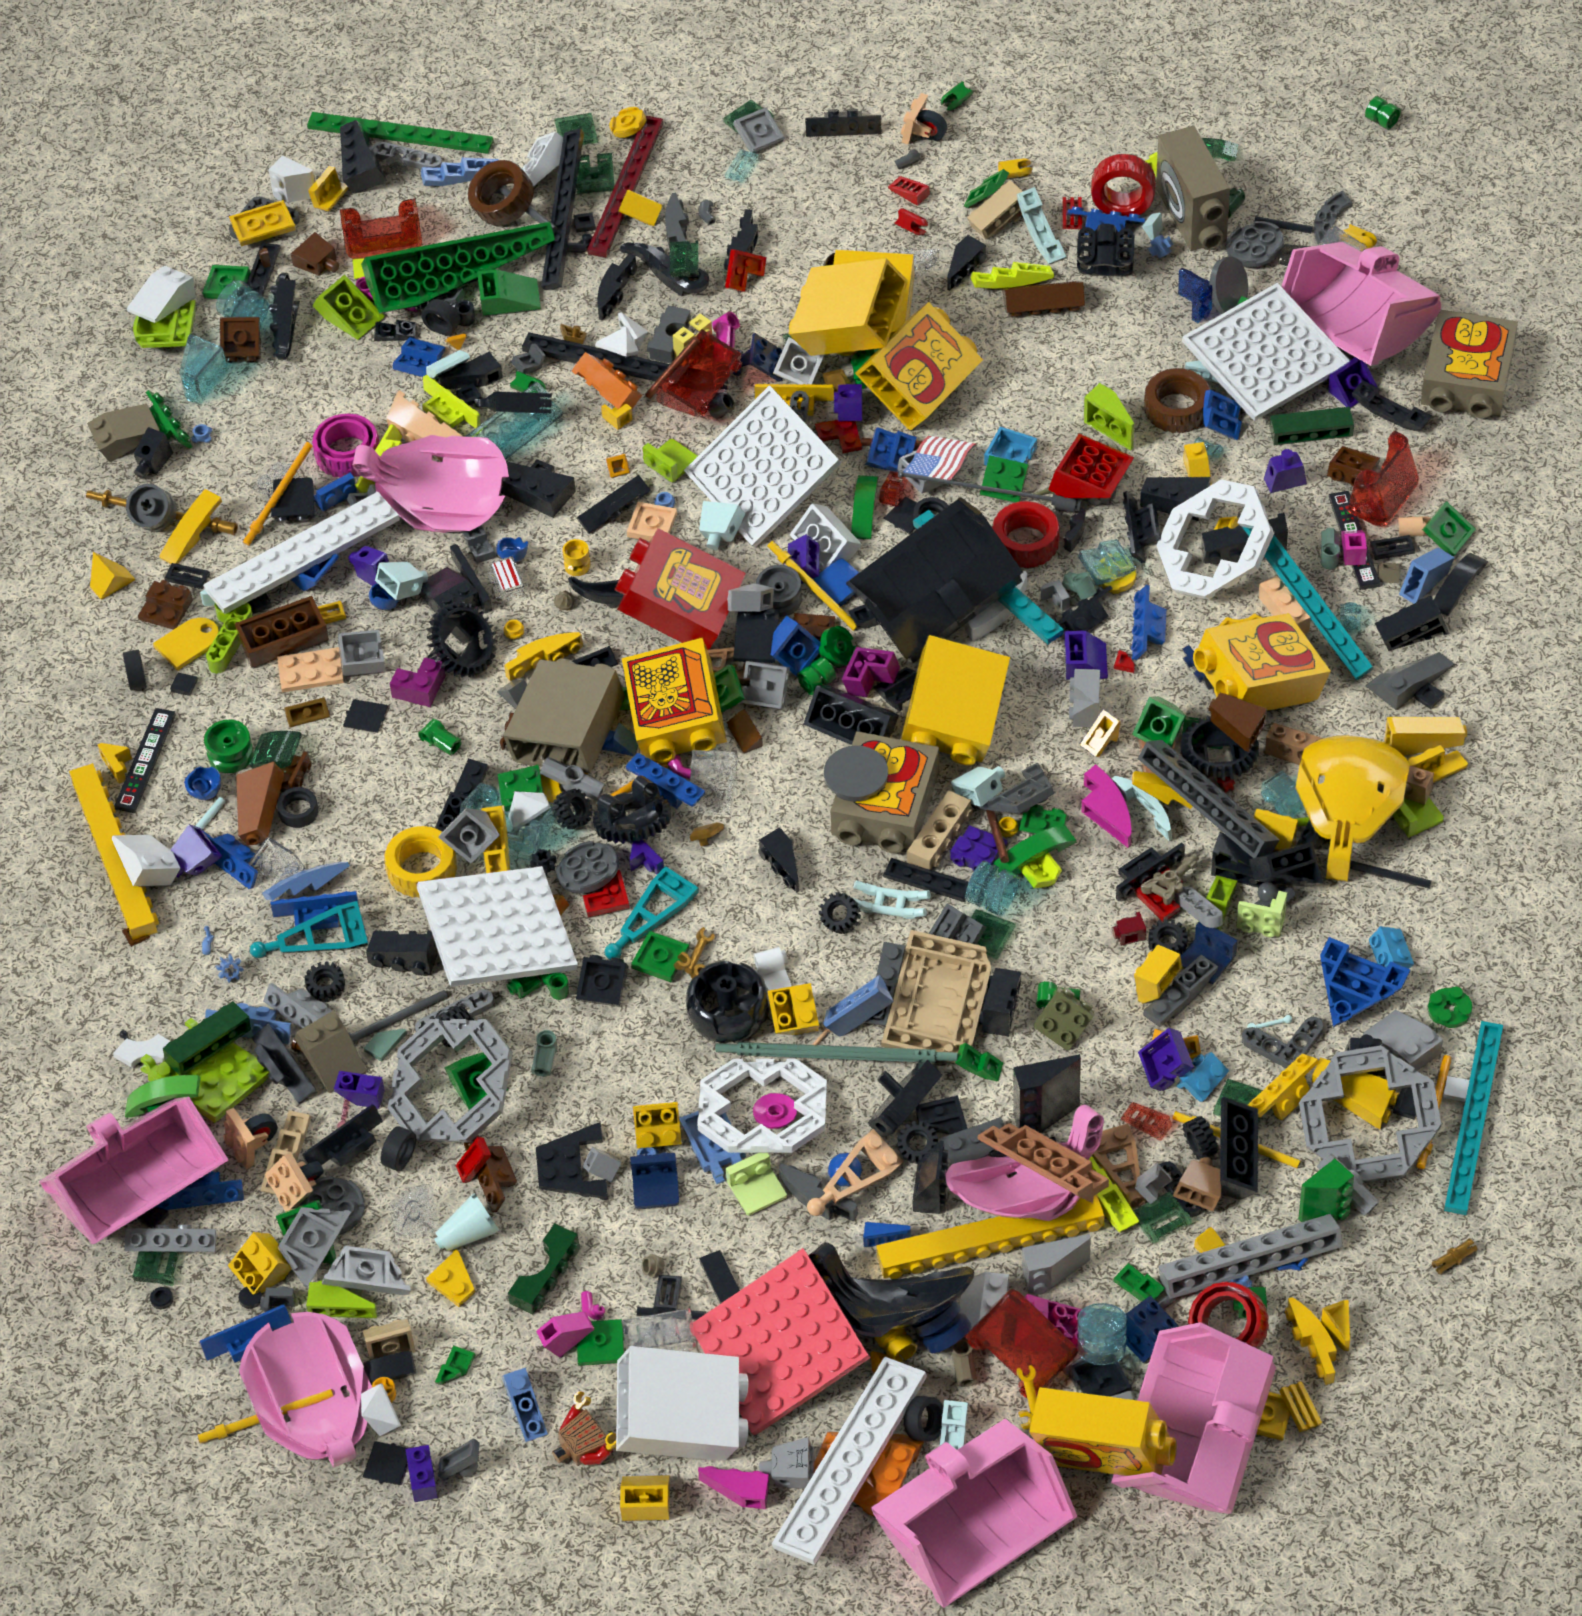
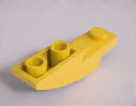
M581 633L556 634L517 649V657L504 665L506 677L509 681L515 678L519 679L532 668L535 669L539 660L556 662L558 659H564V657L571 653H577L583 647Z
M1293 1297L1288 1298L1285 1315L1287 1321H1292L1293 1323L1292 1334L1294 1340L1299 1341L1301 1347L1308 1346L1310 1357L1312 1359L1315 1358L1317 1362L1315 1368L1318 1378H1323L1325 1385L1334 1383L1335 1370L1332 1362L1336 1361L1337 1350L1333 1340L1320 1320L1306 1306Z

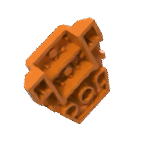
M827 1432L814 1462V1473L839 1432ZM893 1434L853 1502L863 1508L862 1510L865 1513L874 1516L871 1508L902 1487L912 1461L916 1462L924 1441L913 1440L904 1434Z

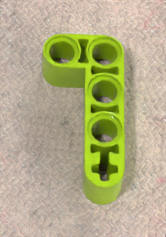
M216 603L214 604L217 619L224 624L206 653L208 667L212 673L224 672L239 648L241 641L235 623L253 617L251 606L248 603L226 614L223 613Z

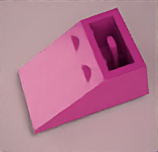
M1027 1294L1015 1306L1014 1347L1028 1351L1088 1352L1089 1311Z

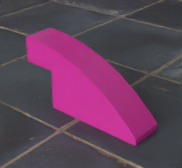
M1095 764L1084 773V786L1092 792L1082 800L1081 812L1129 848L1131 846V820L1127 804L1113 780Z

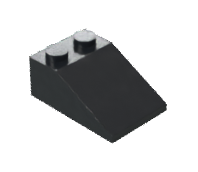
M448 567L428 577L427 582L422 584L421 592L419 593L435 613H438V609L453 602H464L465 605L471 603L472 608L480 607L478 591L466 578ZM451 614L449 618L460 617V614Z
M770 608L760 612L738 611L733 662L775 663V658L771 656L773 633L780 624V609Z

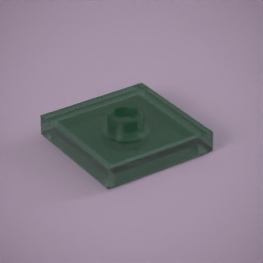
M592 113L554 119L556 131L560 136L563 137L564 132L582 129L584 132L583 145L598 143Z
M976 909L971 918L987 927L976 945L984 946L986 948V955L998 960L1016 927V923Z

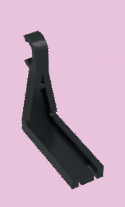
M495 391L485 399H475L474 407H486L493 412L551 414V409H540V407L551 408L552 399H540V397L551 398L552 393Z

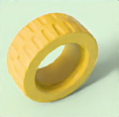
M427 826L411 827L399 832L388 843L384 854L385 869L390 884L398 892L410 897L420 898L417 890L418 882L455 877L457 870L456 853L450 846L438 838L442 831ZM419 852L434 854L441 860L434 869L425 873H411L401 867L408 857Z

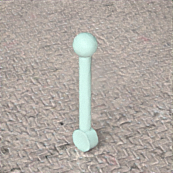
M1286 1015L1282 1019L1257 1025L1250 1023L1247 1028L1255 1027L1258 1029L1284 1022L1289 1024L1292 1022V1017Z

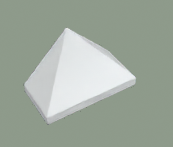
M622 312L618 313L620 328L627 327L639 350L647 330Z
M627 327L597 341L595 345L626 357L638 355L639 352Z
M515 791L508 817L513 829L516 831L551 807L544 793Z
M382 1383L361 1394L362 1417L379 1436L401 1426Z

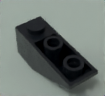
M967 235L955 246L947 276V290L950 291L954 286H959L966 275H971L978 264L984 263L987 257L986 245Z
M489 351L438 376L439 384L445 389H459L473 383L475 387L487 386L502 379L503 375L501 365Z
M779 827L759 839L758 853L764 861L768 860L771 863V868L775 874H780L783 877L785 885L789 889L793 888L797 893L799 892V880L792 840Z

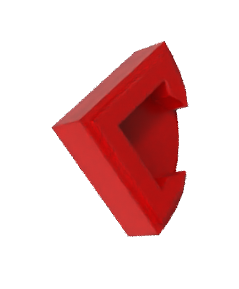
M1119 650L1114 669L1134 673L1135 663L1126 652Z

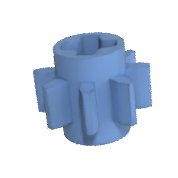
M1161 234L1150 241L1152 246L1148 250L1152 257L1157 255L1160 259L1172 252L1170 247L1173 245V242L1169 236L1164 238Z
M231 954L225 959L220 957V965L215 966L217 970H221L218 974L219 978L221 979L225 976L228 983L233 978L239 980V971H244L243 967L238 966L241 960L239 958L233 960ZM232 964L234 968H231L230 972H227L225 968H229V965Z

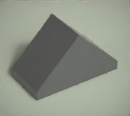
M524 679L512 680L498 690L497 693L516 709L527 687V683Z

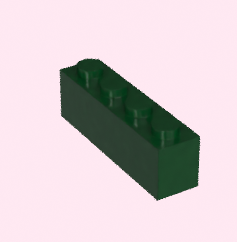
M1349 406L1271 415L1269 428L1273 445L1275 446L1352 437L1354 421Z
M233 1001L221 1007L217 1012L203 1019L201 1023L192 1029H188L174 1041L167 1043L163 1047L165 1062L178 1075H185L251 1030L249 1015Z

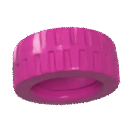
M350 413L338 414L324 420L317 427L313 434L312 444L316 463L322 471L332 475V477L341 478L348 473H351L354 477L360 476L353 468L356 449L339 452L329 447L339 439L351 437L362 440L361 445H366L376 450L380 443L378 433L373 423L367 418Z

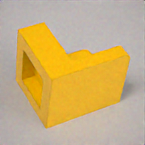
M605 404L601 406L602 417L617 430L633 420L632 408L628 404L623 405L619 409L616 407L610 409Z

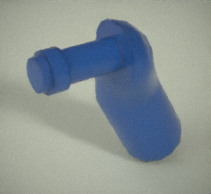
M1303 1258L1299 1264L1291 1262L1276 1268L1279 1271L1288 1269L1301 1271V1267L1308 1261V1258Z

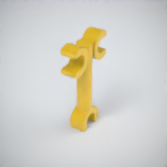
M1029 1365L1030 1372L1026 1376L1023 1375L1020 1368H1017V1376L1024 1382L1030 1412L1027 1410L1018 1412L1020 1418L1028 1417V1422L1021 1424V1428L1025 1430L1030 1429L1037 1400L1033 1384L1036 1371L1032 1365Z

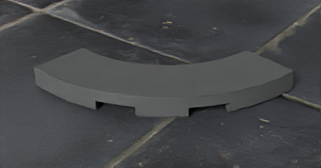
M1344 191L1338 192L1326 200L1325 204L1316 214L1314 236L1318 245L1339 242L1334 232V223L1344 210L1353 206V202Z

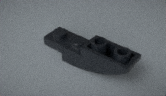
M745 209L744 217H740L741 231H738L737 237H732L731 244L727 245V256L729 257L728 259L725 258L724 270L728 271L731 250L735 249L753 253L756 247L758 224H753V210Z
M629 253L620 265L612 263L604 274L597 297L599 320L603 321L606 316H610L616 303L622 301L624 296L622 288L625 287L630 275L633 276L638 268L635 255Z
M468 758L454 792H450L435 829L443 832L465 808H473L483 790L481 785L489 769L488 764Z

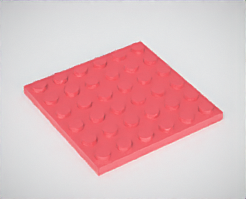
M804 1248L689 1325L705 1354L739 1357V1373L747 1374L748 1393L745 1401L739 1402V1413L743 1419H747L748 1428L753 1435L762 1432L871 1358Z

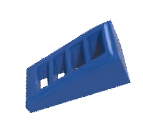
M865 1222L864 1247H873L911 1237L910 1225Z

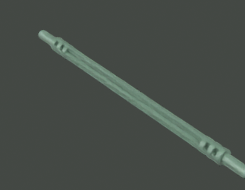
M738 1042L737 1044L716 1043L715 1046L716 1052L737 1053V1055L902 1062H923L928 1060L930 1063H935L936 1061H957L958 1058L957 1052H936V1049Z

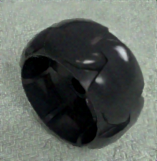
M719 961L709 964L701 969L698 976L693 977L687 988L686 1010L688 1018L693 1023L696 1031L708 1040L718 1043L731 1040L733 1043L744 1041L755 1035L768 1017L770 1010L768 988L762 976L753 967L745 963L735 964L730 961ZM737 987L749 991V993L737 997ZM714 990L717 992L719 1007L707 1012L704 1010L701 1001L702 999L706 1000L708 993ZM736 1006L745 1011L736 1016H724L725 1011L733 1010Z

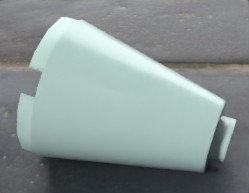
M474 1193L435 1232L438 1237L434 1240L441 1250L445 1248L447 1251H451L493 1235L500 1230Z

